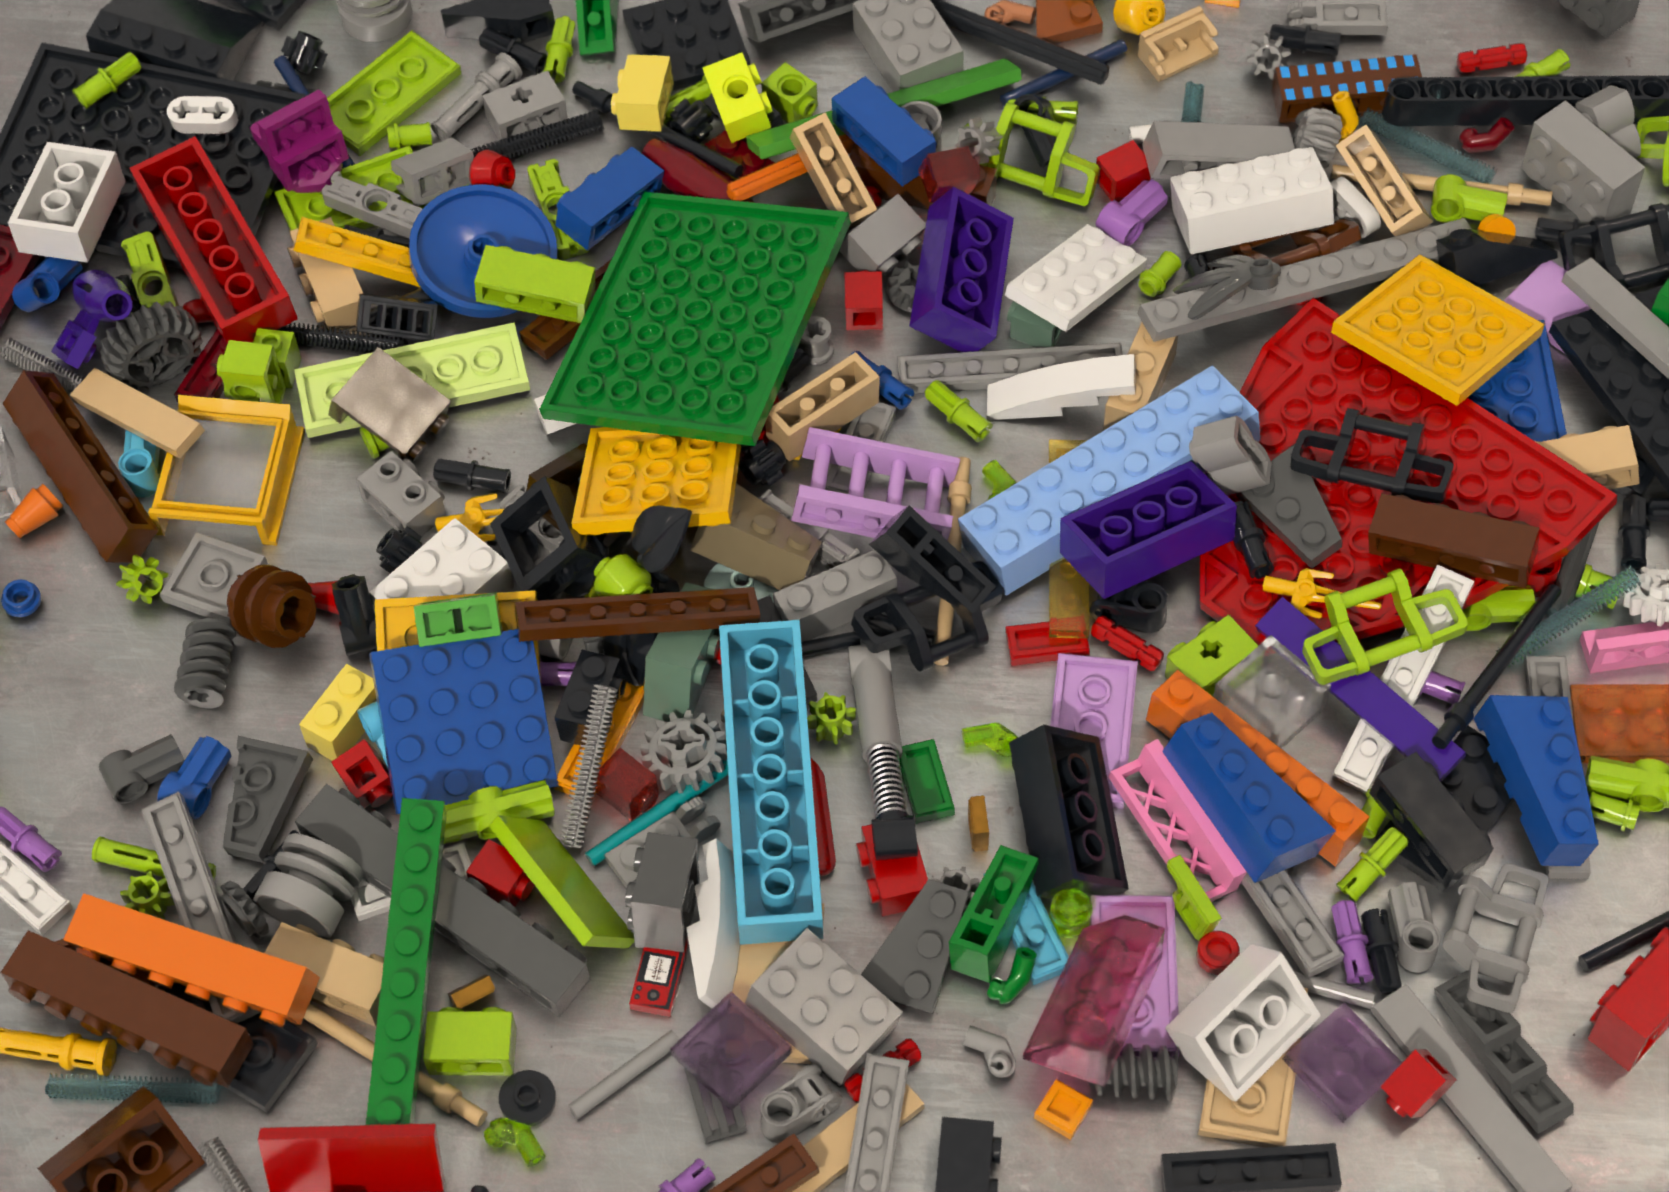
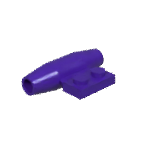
M101 270L83 272L74 279L72 285L74 299L81 308V311L73 321H68L51 350L53 354L76 369H79L81 363H88L96 350L94 341L97 336L94 333L99 321L112 322L122 320L132 310V300L126 285L119 279ZM87 283L93 286L90 293L84 290Z

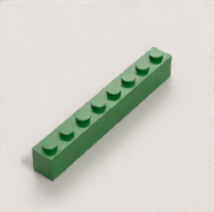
M402 798L365 1125L414 1124L447 818L444 801Z

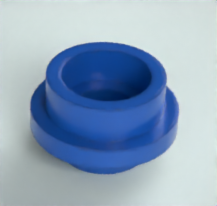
M18 579L6 585L1 597V603L7 614L13 617H26L39 608L42 597L35 584L27 580ZM27 598L26 600L17 603L20 599Z

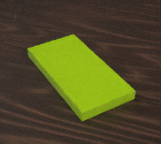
M411 30L327 98L333 122L342 131L345 145L359 156L364 154L387 135V127L394 126L393 123L396 122L397 125L401 124L461 75V67Z
M410 145L342 168L340 171L343 178L363 186H367L368 183L374 184L399 194L402 201L413 205L411 200L398 191L396 185L404 183L401 176H397L392 171L391 161L413 153ZM285 188L274 192L290 231L299 227L301 217L315 221L331 217L334 225L340 228H344L346 224L363 229L376 226L326 206L322 192L297 193L293 190L288 192ZM375 201L369 205L368 209L371 211H381L387 206V203ZM428 203L419 207L423 209Z
M498 815L489 825L492 832L582 946L628 949L634 943L633 932L628 930L626 923L543 820Z

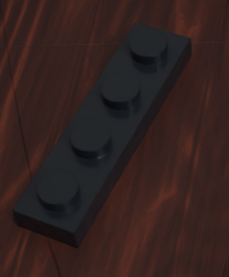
M1336 1143L1161 1154L1160 1160L1164 1192L1340 1191L1342 1186Z

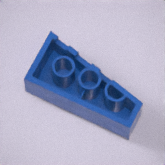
M1490 695L1473 719L1478 730H1483L1490 745L1487 749L1493 762H1498L1506 779L1505 789L1510 799L1514 798L1522 813L1519 819L1540 865L1581 866L1599 843L1568 697Z
M1212 712L1181 724L1162 751L1254 883L1316 857L1336 832L1328 822Z

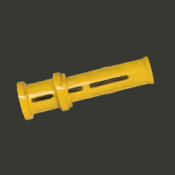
M0 1027V1054L59 1063L64 1070L74 1071L76 1068L96 1070L100 1076H108L113 1070L117 1055L115 1039L105 1038L102 1041L84 1039L79 1033H70L64 1037H57Z

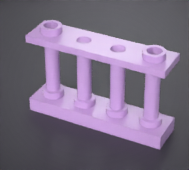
M809 427L802 458L814 460L810 486L799 484L791 521L875 538L893 516L907 507L901 504L905 479L927 483L924 510L913 509L948 540L953 516L939 513L942 488H949V484L954 481L960 458ZM829 463L852 468L848 494L825 490ZM867 471L890 476L886 502L863 498Z

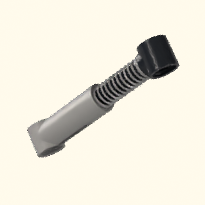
M866 645L848 646L850 677L854 688L862 757L869 766L871 792L873 795L875 819H872L871 823L875 859L879 861L917 857L914 816H909L906 811L904 785L901 776L899 759L902 756L903 750L892 686L889 649L879 653H872Z

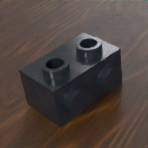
M581 650L554 716L561 741L576 745H586L581 740H587V738L583 737V735H588L584 730H589L585 725H590L586 720H591L587 715H593L588 710H594L589 707V705H595L590 702V700H596L591 697L592 695H597L593 692V690H598L594 685H607L618 690L614 693L616 697L613 698L615 702L612 703L614 707L611 708L614 711L618 699H621L624 695L627 684V677L623 675L619 658ZM613 712L610 713V714H612V717L609 718V719H611V722H610V723H607V724H610V726H609L608 728H606V729H609V730H610V727H611L612 721H613Z

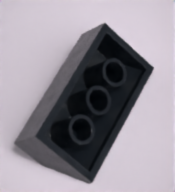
M1043 724L1010 741L1012 767L1015 773L1019 805L1026 833V843L1029 855L1039 858V864L1033 877L1037 896L1067 901L1091 897V895H1107L1128 890L1129 887L1099 737Z

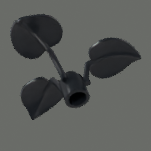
M652 506L645 509L634 524L632 545L640 553L637 557V562L651 574L653 593L680 592L677 581L661 572L672 563L682 544L692 511L689 509ZM596 535L592 536L602 558L563 590L568 595L581 597L588 594L591 588L594 587L596 579L594 570L606 555V547ZM657 633L605 636L604 654L620 659L622 672L627 677L628 683L634 686H643L646 656L657 637Z

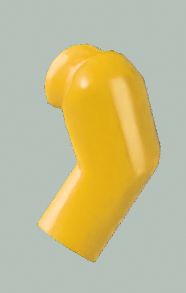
M1340 91L1332 97L1337 115H1340L1343 125L1339 143L1354 133L1359 122L1356 109L1348 91Z

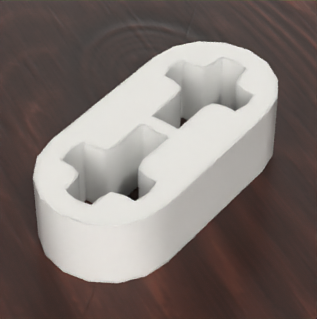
M183 96L174 99L167 108V115L171 125L180 133L223 134L233 130L238 122V115L233 103L224 97ZM185 111H190V113H187V114L185 115V118H182V119L179 118V117L184 116ZM220 112H225L221 115L220 119H215V117H219Z
M1339 177L1330 182L1333 188L1334 213L1340 219H1347L1358 223L1362 238L1380 229L1381 219L1377 210L1349 180Z

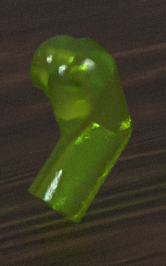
M996 460L988 462L982 470L985 477L994 485L992 495L989 494L988 500L1017 483Z
M997 722L961 729L965 748L986 745L1003 757H1011L1009 742L1018 738L1015 733Z
M501 1117L492 1120L490 1126L484 1131V1139L491 1147H502L504 1143L515 1145L528 1167L539 1164L546 1157L532 1130L526 1124Z

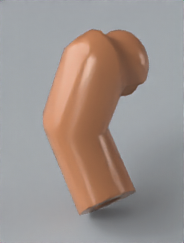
M1002 0L989 6L985 10L984 17L1005 25L1014 20L1032 25L1036 15V8Z

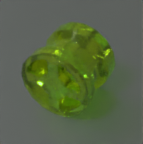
M1074 888L1063 889L1054 896L1051 902L1049 917L1058 935L1065 938H1074L1086 931L1093 908L1091 900L1086 893Z

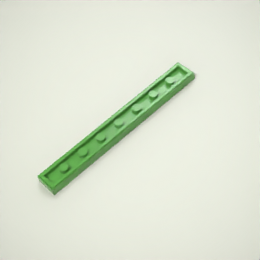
M1004 58L888 93V97L899 107L913 101L928 102L937 107L1020 82L1022 80L1021 70L1018 66ZM832 110L826 112L837 135H845V133L832 122ZM821 114L746 136L748 148L761 159L795 150L790 139L792 130Z

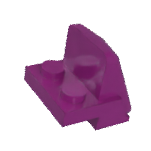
M319 89L255 122L250 127L254 140L268 158L270 168L288 192L291 190L297 193L322 192L326 184L332 185L330 178L335 172L341 171L343 167L342 162L349 159L342 131L334 124L327 96Z

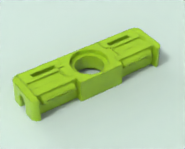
M558 160L545 161V166L539 167L538 163L528 166L529 183L539 209L547 217L555 233L558 258L560 260H567L587 254L589 250L587 251L555 226L557 215L549 212V209L558 203L561 196L569 191L568 186L564 187L561 180Z
M147 231L123 240L121 246L127 253L133 271L131 277L140 304L146 308L151 307L155 302H158L161 306L168 302H171L174 306H179L158 241L153 234ZM153 280H161L163 282V288L160 293L153 296L145 294V288L149 282Z

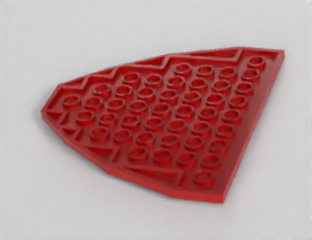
M1312 298L1263 345L1240 390V393L1259 412V443L1264 447L1271 461L1296 444L1299 433L1302 430H1312L1340 436L1347 408L1360 410L1362 415L1412 425L1413 422L1425 424L1419 454L1453 463L1452 479L1445 499L1440 504L1447 505L1451 509L1470 513L1482 512L1493 518L1511 522L1523 521L1530 526L1539 527L1538 551L1531 574L1566 556L1617 504V494L1469 398H1466L1456 406L1331 333L1334 320L1341 315L1315 298ZM1356 430L1346 466L1395 477L1407 441ZM1308 446L1304 449L1302 457L1329 465L1334 451ZM1414 469L1410 483L1437 487L1441 483L1442 476ZM1311 476L1342 538V548L1313 568L1314 570L1331 572L1334 574V577L1332 579L1313 577L1314 584L1344 593L1386 578L1388 572L1401 568L1408 580L1412 598L1421 596L1435 568L1369 553L1368 531L1381 493L1391 495V492L1345 481H1339L1336 484ZM1236 493L1227 495L1233 502L1241 501L1236 496ZM1250 509L1256 526L1261 528L1265 535L1264 546L1274 565L1273 572L1268 576L1297 582L1300 571L1311 568ZM1232 540L1200 555L1201 610L1218 622L1227 615H1230L1260 647V653L1278 651L1280 649L1262 635L1255 625L1281 597H1284L1289 603H1291L1292 597L1263 591L1265 577L1256 579V576L1254 578L1250 577L1242 552L1237 551ZM1460 574L1475 581L1462 610L1509 585ZM1391 593L1371 600L1381 603L1382 606L1379 610L1355 606L1346 609L1349 622L1358 640L1405 627L1396 611ZM1311 602L1306 604V608L1322 613V618L1320 619L1306 616L1322 631L1332 627L1325 603Z

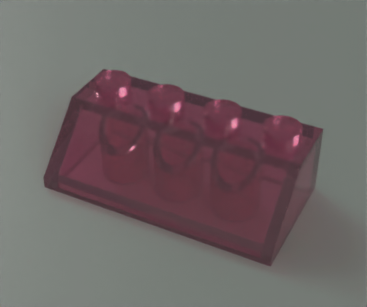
M1127 915L1083 928L1026 1046L1023 1059L1105 1087L1162 960L1165 928Z

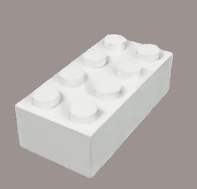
M1313 147L1297 148L1290 152L1271 156H1259L1252 160L1233 164L1227 163L1215 168L1189 171L1182 175L1170 177L1173 214L1190 255L1334 224L1333 188Z

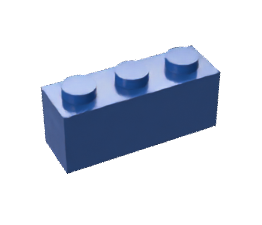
M866 76L831 98L832 122L901 186H904L936 164L937 142L934 135L928 129H923L918 125L904 107H899L895 104L881 86H876Z
M631 146L621 155H614L599 172L589 174L572 192L567 191L561 196L556 206L558 210L555 226L588 251L633 216L644 192L660 193L664 170Z

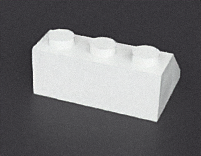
M1250 944L1165 1029L1185 1060L1230 1100L1236 1102L1321 1015L1282 952Z

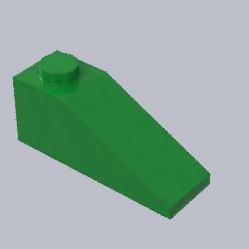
M576 0L580 56L615 52L618 0Z
M1000 845L949 940L951 970L987 983L991 982L1007 951L1039 864V858Z

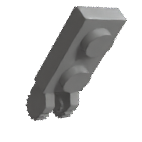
M1386 0L1293 1V3L1286 7L1287 17L1291 19L1287 25L1291 27L1305 29V26L1308 25L1310 30L1335 34L1341 33V35L1387 34Z
M698 796L684 803L675 813H669L604 854L606 862L626 889L629 882H636L638 872H634L635 853L637 847L644 848L647 832L697 838L698 845L719 830L721 823L713 815L696 823L689 832L684 827V825L694 820L695 817H698L707 808V804L702 797Z

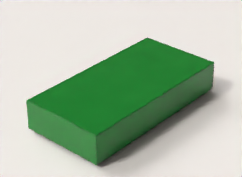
M930 739L902 746L903 753L899 759L901 776L915 824L955 815V807L935 740Z

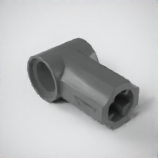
M170 734L134 752L118 750L110 753L101 760L99 770L114 801L125 804L142 797L148 790V785L166 777L171 771L177 772L185 760L174 737Z

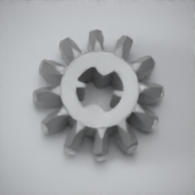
M1313 107L1308 109L1300 120L1293 140L1295 149L1313 147L1324 170L1330 165V161L1334 159L1337 149L1335 145L1339 143L1343 125L1340 115L1324 108L1318 109Z

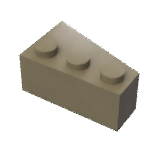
M736 483L731 524L698 526L690 551L778 590H782L809 578L822 542Z

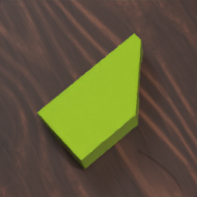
M1178 855L1167 862V870L1176 881L1178 889L1172 894L1174 905L1194 938L1200 941L1205 934L1214 931L1222 917L1182 856Z

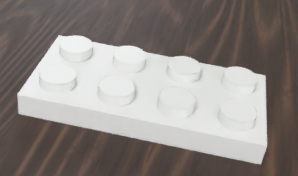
M1087 224L1008 283L1005 296L1067 332L1142 273L1148 259L1135 252L1131 247L1123 245L1107 236L1102 230Z

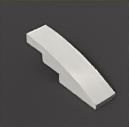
M1134 354L1091 358L1056 364L989 384L987 389V420L1063 416V407L1099 405L1100 396L1135 394L1136 380Z
M714 839L702 845L708 880L694 886L700 921L686 927L698 999L721 1015L728 1011L737 972L740 941L733 851L718 839Z

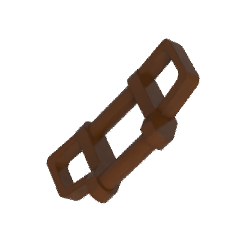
M1340 219L1332 225L1323 226L1314 231L1308 229L1230 247L1234 255H1245L1254 260L1268 258L1273 263L1282 267L1334 253L1359 241L1362 237L1358 223L1347 219ZM1288 235L1292 237L1298 247L1272 258L1252 250L1255 247Z

